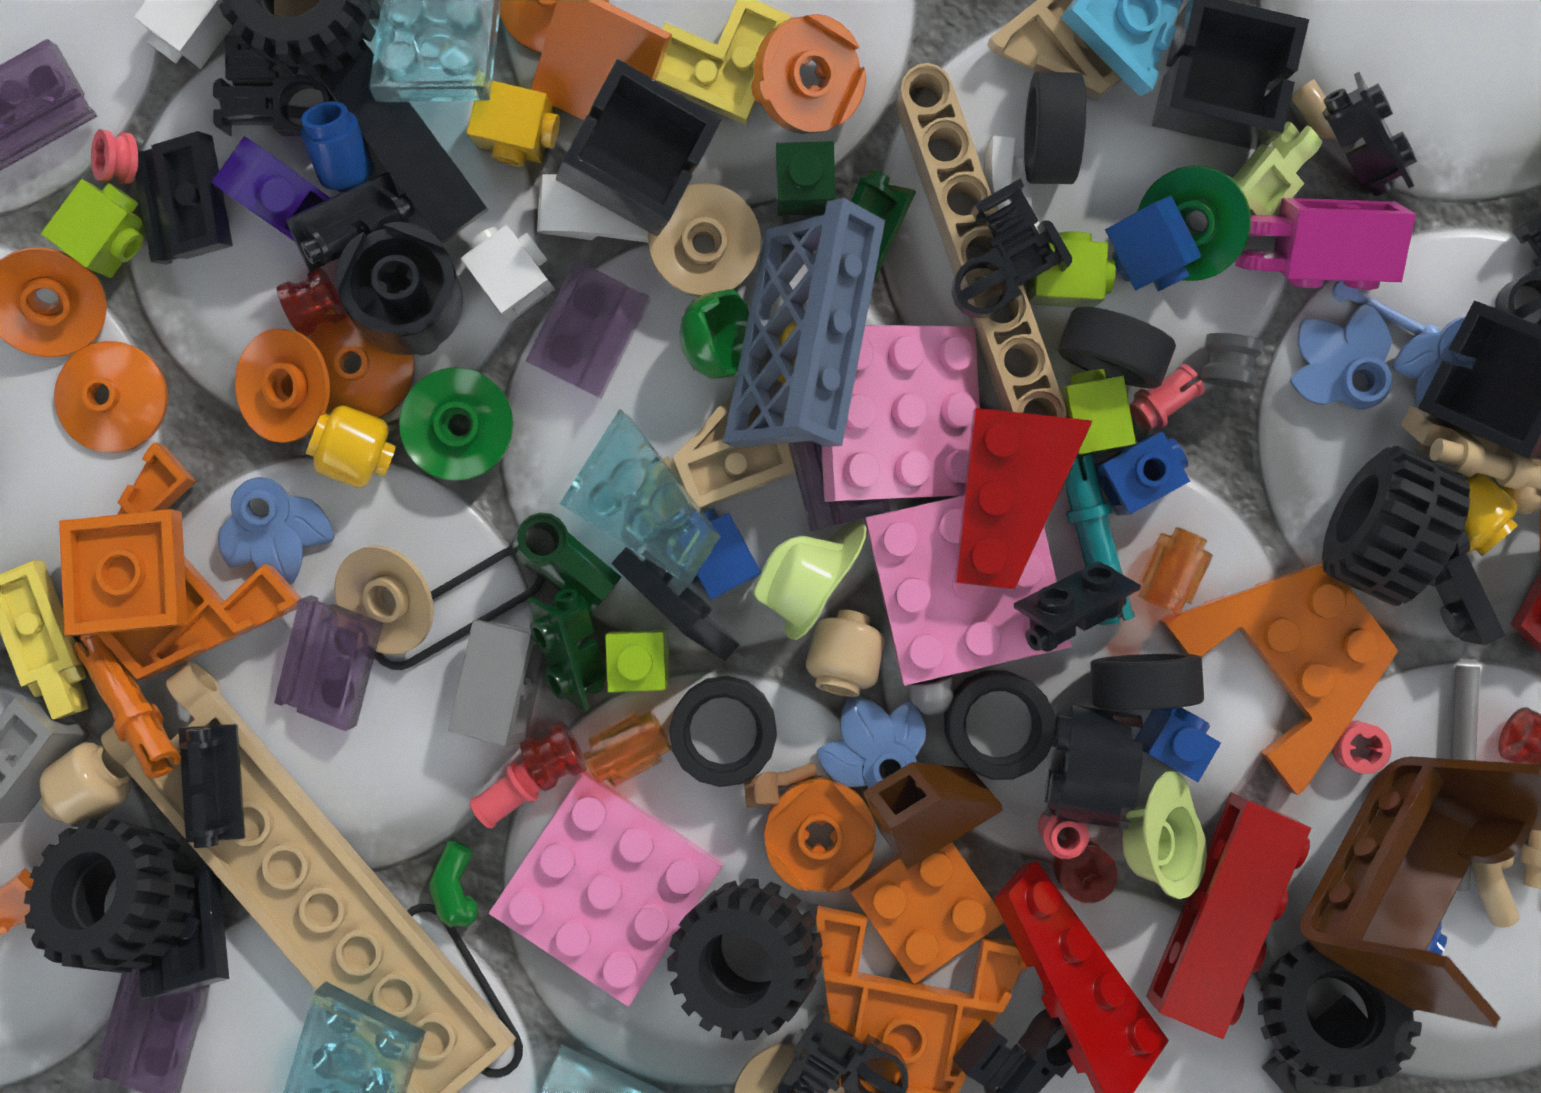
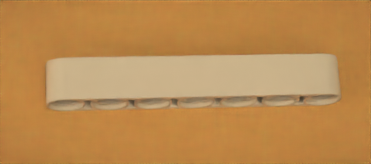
M930 63L918 64L911 68L903 78L896 102L897 114L955 276L960 267L968 261L966 250L969 246L982 245L989 251L997 248V246L991 248L989 241L994 237L985 221L978 225L973 214L965 216L956 214L950 209L947 196L956 192L965 193L976 204L990 196L991 192L951 79L946 71L938 65ZM921 87L930 89L937 97L938 103L932 107H920L912 101L910 91ZM935 140L947 141L954 147L956 158L946 162L939 161L931 155L928 144ZM994 207L985 212L984 214L986 217H988L989 215L995 213L997 209L996 207ZM977 268L970 270L961 281V291L993 271ZM1001 282L973 297L968 303L977 308H985L987 299L992 297L999 298L1002 294ZM1021 285L1019 287L1022 294L1017 299L1008 303L1012 312L1010 322L1000 324L994 322L989 317L972 318L969 316L972 326H975L976 338L1001 410L1023 413L1028 402H1036L1045 407L1048 416L1066 418V405L1024 286ZM1015 349L1026 354L1030 361V370L1026 377H1015L1007 371L1004 358L1008 350Z

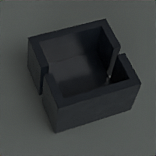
M1190 0L1176 19L1175 26H1177V29L1172 39L1166 66L1171 68L1162 79L1152 126L1256 150L1260 144L1269 145L1284 131L1295 82L1288 79L1298 71L1309 19L1229 0ZM1266 90H1270V92L1265 96Z
M617 58L589 114L586 116L564 157L555 180L658 237L670 221L693 176L692 173L699 165L722 119Z
M1474 300L1449 350L1477 359L1472 369L1463 365L1442 360L1418 409L1522 456L1541 460V326Z

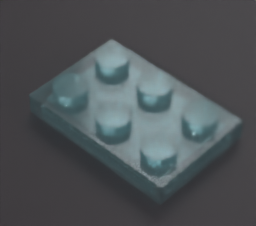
M382 0L369 85L376 102L490 100L501 0Z
M325 981L313 993L283 1093H406L426 1031Z

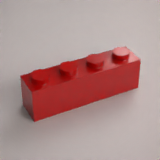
M1232 792L1230 793L1207 848L1203 878L1199 887L1190 897L1186 898L1146 994L1147 999L1160 1014L1224 1040L1229 1025L1236 1024L1243 1012L1245 1003L1243 992L1251 973H1256L1263 964L1266 955L1265 939L1272 922L1277 921L1286 909L1288 902V891L1286 889L1294 869L1300 868L1308 856L1310 849V839L1308 836L1312 829L1311 827L1290 816Z

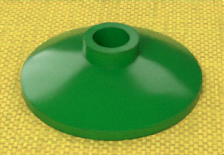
M1198 165L1177 168L1157 179L1143 196L1138 211L1154 202L1172 196L1202 256L1185 265L1190 276L1183 280L1199 281L1208 279L1229 268L1243 252L1251 230L1250 207L1239 185L1228 175L1217 169ZM1194 211H1200L1206 216L1207 225L1203 231H1196L1190 225V216Z
M460 367L440 369L418 381L407 394L399 419L400 436L403 446L415 464L435 477L453 481L473 479L495 467L509 448L514 426L510 403L501 388L487 376L477 371ZM464 415L469 419L470 429L465 435L456 436L452 431V422L456 417Z

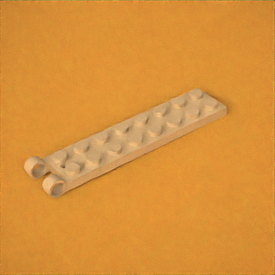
M188 661L166 680V686L173 698L195 719L187 727L238 724L245 825L244 839L218 840V845L207 848H194V842L188 843L403 1093H457L513 1045L516 1037L221 695L220 686L215 678L197 662ZM113 726L101 736V741L106 751L125 768L186 839L181 762L179 765H175L167 757L174 770L159 778H148L142 771V767L136 759L131 746L128 745L127 741L122 742L119 740ZM177 734L170 741L180 753L179 734Z

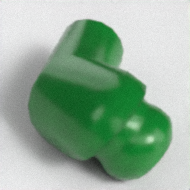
M456 841L447 842L430 879L429 890L438 919L449 927L458 925L464 928L470 926L475 921L478 914V904L471 896H464L460 883L473 850Z

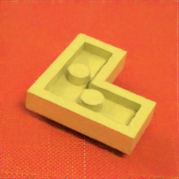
M736 0L717 45L665 22L662 29L671 33L672 36L656 81L693 103L747 126L757 103L752 95L751 85L754 79V62L758 48L765 36L783 21L791 19L792 16L757 0Z

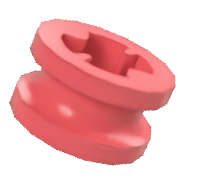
M99 129L95 133L91 146V166L96 180L108 182L115 176L118 183L130 184L133 182L138 168V147L131 133L120 132L115 138L111 131Z
M1351 721L1331 750L1335 760L1340 765L1361 774H1372L1381 770L1389 761L1392 752L1391 742L1387 734L1378 726L1361 721ZM1355 736L1371 739L1372 745L1365 746L1371 749L1370 754L1365 759L1356 755L1351 756L1350 754L1351 749H1356V746L1350 745Z

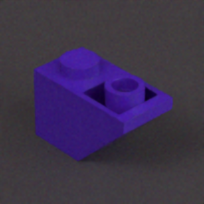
M245 136L211 182L294 242L295 240L285 220L330 199L329 196Z

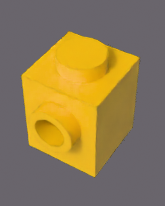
M479 78L466 134L478 149L491 151V158L498 162L516 167H524L526 160L542 164L545 149H553L556 144L560 116L554 114L555 109L547 93Z

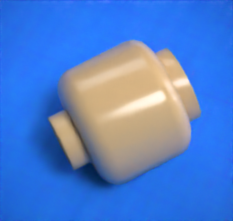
M839 610L837 618H826L816 623L807 655L806 668L809 674L816 679L815 686L817 688L840 696L858 697L860 690L868 689L876 684L884 653L885 639L881 632L870 626L871 618L868 615L852 610Z
M84 742L44 769L39 781L40 794L42 796L41 805L52 819L73 827H78L79 822L88 819L98 821L127 800L131 790L130 780L132 776L120 763L109 755L103 745Z

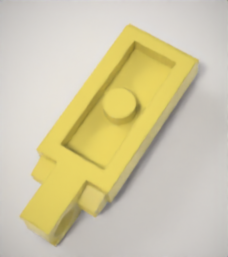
M33 560L1 573L0 633L21 687L28 686L35 698L43 696L52 720L67 718L89 709L82 684L79 682L86 678L85 670L82 666L84 664H82L73 650L76 643L74 637L64 636L63 608L45 562L43 560Z

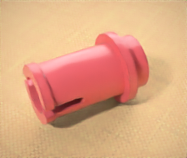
M1182 364L1175 372L1163 380L1161 386L1148 391L1143 389L1137 391L1134 394V401L1129 404L1130 413L1137 424L1146 431H1150L1154 427L1157 429L1165 427L1168 424L1167 418L1205 392L1202 380H1198L1193 385L1189 382L1198 374L1190 366Z
M525 760L519 765L512 763L507 767V774L480 795L471 799L470 806L477 819L485 827L492 829L497 825L496 823L527 800L533 803L540 798L539 791L545 787V783L540 773L530 762Z
M1050 809L1052 813L1050 817L1044 812L1038 820V830L1043 838L1045 847L1052 855L1061 859H1071L1079 856L1089 843L1087 825L1070 820L1056 819L1055 809ZM1066 827V830L1063 833L1066 840H1061L1059 837H1057L1058 833L1060 832V830Z

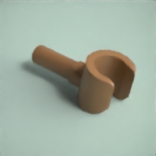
M808 763L785 772H765L745 781L746 807L755 808L778 805V787H785L816 776V766L813 763Z

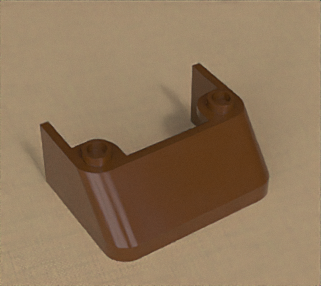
M1414 756L1403 757L1388 764L1376 778L1301 917L1300 929L1303 936L1319 953L1412 1009L1496 1028L1501 1017L1448 956L1430 952L1427 949L1470 863L1495 864L1509 860L1523 847L1531 830L1541 831V764Z

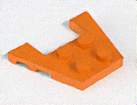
M154 442L142 458V460L146 461V464L134 485H127L117 503L121 508L117 515L166 510L197 481L164 445ZM184 556L188 625L97 635L136 680H148L299 609L305 601L274 566L263 564L224 601Z
M1323 561L1255 584L1256 586L1240 592L1206 601L1202 605L1185 611L1174 612L1159 620L1184 654H1194L1201 657L1239 629L1305 716L1304 719L1260 752L1287 789L1296 795H1299L1306 789L1399 651L1350 586L1328 576L1324 572L1322 567Z
M817 905L815 916L817 930L821 934L823 944L820 952L821 957H823L822 967L830 1021L862 1042L870 1034L880 1042L891 1045L902 1054L908 1071L909 1086L906 1093H959L967 1075L956 1064L953 1057L983 1019H986L993 1025L998 1014L1004 1012L1012 997L1011 991L1023 969L1027 970L1028 968L1025 966L1014 941L987 936L980 939L970 992L920 983L914 985L913 982L858 972L867 925L866 914ZM874 1058L865 1063L891 1083L896 1084L898 1082L900 1069L893 1061L886 1058ZM858 1074L857 1077H859L861 1084L867 1090L874 1093H883ZM840 1077L839 1080H838V1082L840 1083V1086H839V1087H842L841 1077Z

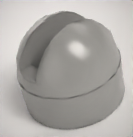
M952 675L908 685L909 697L913 706L929 716H938L947 711L954 697Z

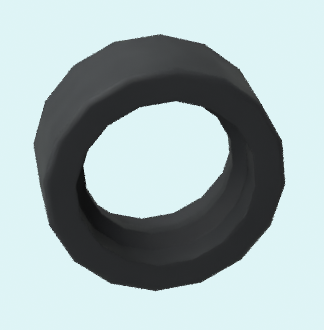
M1035 72L1033 74L1027 99L1024 134L1025 173L1027 181L1031 184H1074L1079 175L1086 128V90L1081 73Z
M1084 306L1076 307L1071 312L1057 352L1063 359L1085 371L1104 369L1106 379L1124 376L1125 385L1155 389L1162 385L1176 344L1171 336L1144 321L1111 310Z
M1137 654L1098 658L1090 662L1092 701L1096 707L1117 710H1153L1188 707L1201 704L1204 701L1201 656L1194 654Z
M985 670L966 678L954 690L952 703L949 709L944 712V733L952 752L972 772L991 780H1013L1032 772L1048 756L1055 738V714L1047 696L1032 681L1006 670ZM1006 691L1018 696L1027 705L1031 715L1032 730L1027 743L1018 752L1006 757H991L979 752L971 744L966 732V718L971 706L981 696L990 692Z
M730 676L707 678L691 687L675 707L669 728L671 749L682 769L699 782L717 787L739 785L759 774L772 757L777 738L774 710L764 693L748 681ZM726 697L738 700L749 708L756 721L757 735L754 746L746 756L733 763L720 764L709 761L698 753L691 740L690 726L694 714L701 705L712 699Z

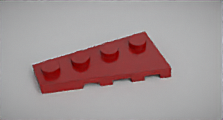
M1034 861L1022 865L993 900L1025 966L1035 967L1044 992L1041 999L1050 1018L1059 1017L1073 1047L1067 1050V1053L1077 1073H1086L1095 1093H1134L1169 1042V1039L1040 864Z

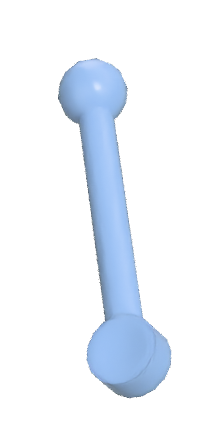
M1340 280L1333 286L1332 294L1336 300L1340 302L1352 300L1360 305L1368 303L1382 317L1415 335L1440 333V329L1437 326L1431 324L1423 326L1358 291V289L1344 285V281Z

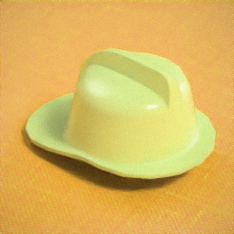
M852 521L842 526L827 541L803 535L790 538L778 545L768 557L754 587V596L758 601L785 619V633L789 639L798 640L806 635L818 619L828 597L858 557L866 539L867 528L862 521Z
M1177 771L1165 772L1155 782L1149 794L1147 805L1134 807V809H1130L1125 814V817L1130 821V825L1127 830L1122 829L1123 854L1127 865L1137 876L1158 883L1166 895L1182 899L1192 895L1199 887L1205 873L1207 859L1206 838L1196 815L1190 790L1184 776Z

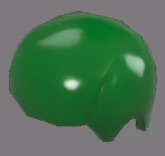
M727 289L703 294L688 305L684 316L681 318L679 335L682 351L693 370L710 379L732 377L738 371L749 311L746 303L737 291Z

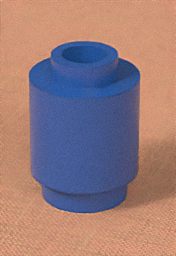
M335 101L316 104L303 113L301 117L303 127L300 135L320 184L327 189L345 192L366 182L374 171V164L364 137L361 134L356 116L348 112L344 104Z

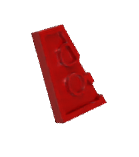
M975 408L973 410L954 583L1007 589L1016 588L1093 420Z

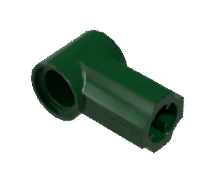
M540 512L530 515L522 522L513 538V552L520 564L528 569L535 570L559 591L575 589L579 596L585 598L589 615L603 602L622 578L572 536L560 518L552 514ZM536 528L549 532L554 539V551L545 556L534 554L526 545V533Z

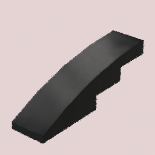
M362 38L358 46L363 53L355 61L348 54L340 59L344 66L343 69L333 73L327 65L322 66L320 77L336 100L344 104L348 112L356 116L362 136L439 240L445 243L489 209Z

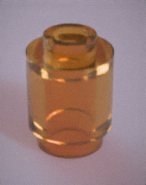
M1175 527L1172 536L1160 533L1138 580L1143 585L1137 597L1180 615L1185 603L1192 604L1214 556L1204 550L1207 540L1178 527Z
M650 710L641 716L635 712L589 737L588 743L591 750L584 753V759L598 783L607 779L610 785L615 788L661 763L662 755L672 749L662 725Z

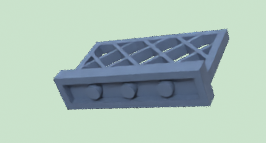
M843 197L828 201L824 215L766 230L723 443L735 448L812 441L825 447L842 446L885 220ZM793 243L795 248L780 266L784 244ZM818 247L817 255L815 256L813 252ZM805 264L808 268L807 273L797 286L792 289L789 283ZM781 295L784 302L769 320L771 306ZM807 301L806 310H804L803 305ZM794 318L797 327L782 344L779 336ZM770 349L773 357L758 374L760 360ZM796 356V361H795V366H794V364L792 363V360H793L794 357ZM783 374L786 382L771 399L768 390L778 377ZM758 404L762 412L747 429L750 412ZM785 412L784 421H783L782 418H781V415Z

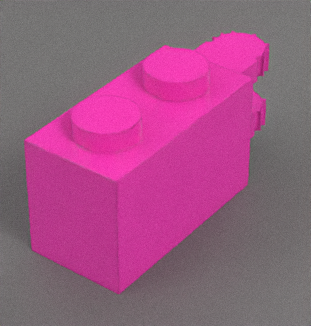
M1282 198L1279 216L1251 215L1250 235L1276 236L1274 251L1243 250L1236 260L1235 266L1256 271H1279L1288 279L1289 284L1305 288L1322 287L1324 280H1341L1348 287L1364 290L1378 289L1380 282H1402L1416 213L1395 201Z

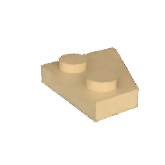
M1037 0L990 37L987 46L992 52L1032 71L1081 73L1085 82L1086 96L1094 100L1099 99L1122 80L1060 18L1073 0Z
M733 394L722 406L715 410L705 421V425L699 432L690 438L672 459L673 466L693 514L796 474L799 470L789 443L739 448L723 443ZM758 404L750 412L747 429L762 412Z

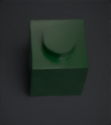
M834 141L776 143L777 216L825 214L827 202L836 199Z

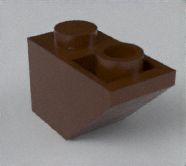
M911 762L863 791L880 834L907 870L1003 811L1000 801L977 774L965 767Z

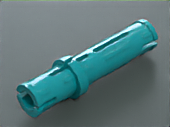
M1091 453L1075 458L1064 482L1071 509L1066 512L1068 523L1075 524L1085 566L1100 561L1123 574L1108 519V514H1111L1113 511L1110 501H1104L1093 461L1094 455ZM1129 596L1126 597V605L1119 616L1107 619L1099 623V625L1120 623L1119 618H1123L1124 621L1134 618L1135 613L1131 608Z

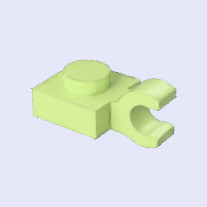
M1286 122L1283 133L1272 141V147L1260 144L1232 178L1245 194L1251 215L1278 216L1280 214L1282 198H1293L1304 185V182L1296 172L1319 150L1323 142L1312 127L1306 126L1300 133L1292 122Z

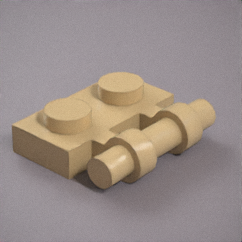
M1409 406L1401 426L1418 440L1416 448L1430 455L1432 461L1447 464L1449 470L1457 474L1470 477L1480 473L1495 477L1499 485L1519 490L1524 486L1541 490V466L1533 464L1534 459L1522 456L1422 411L1418 407Z

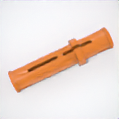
M97 634L81 636L80 639L88 651L85 650L80 642L74 644L73 650L82 664H84L104 703L107 704L111 711L112 717L115 720L113 729L119 740L122 742L127 741L128 745L131 746L146 777L159 778L169 774L174 770V767L170 764L167 757L175 765L180 764L182 757L165 733L162 726L164 717L157 705L152 704L150 706L133 675Z

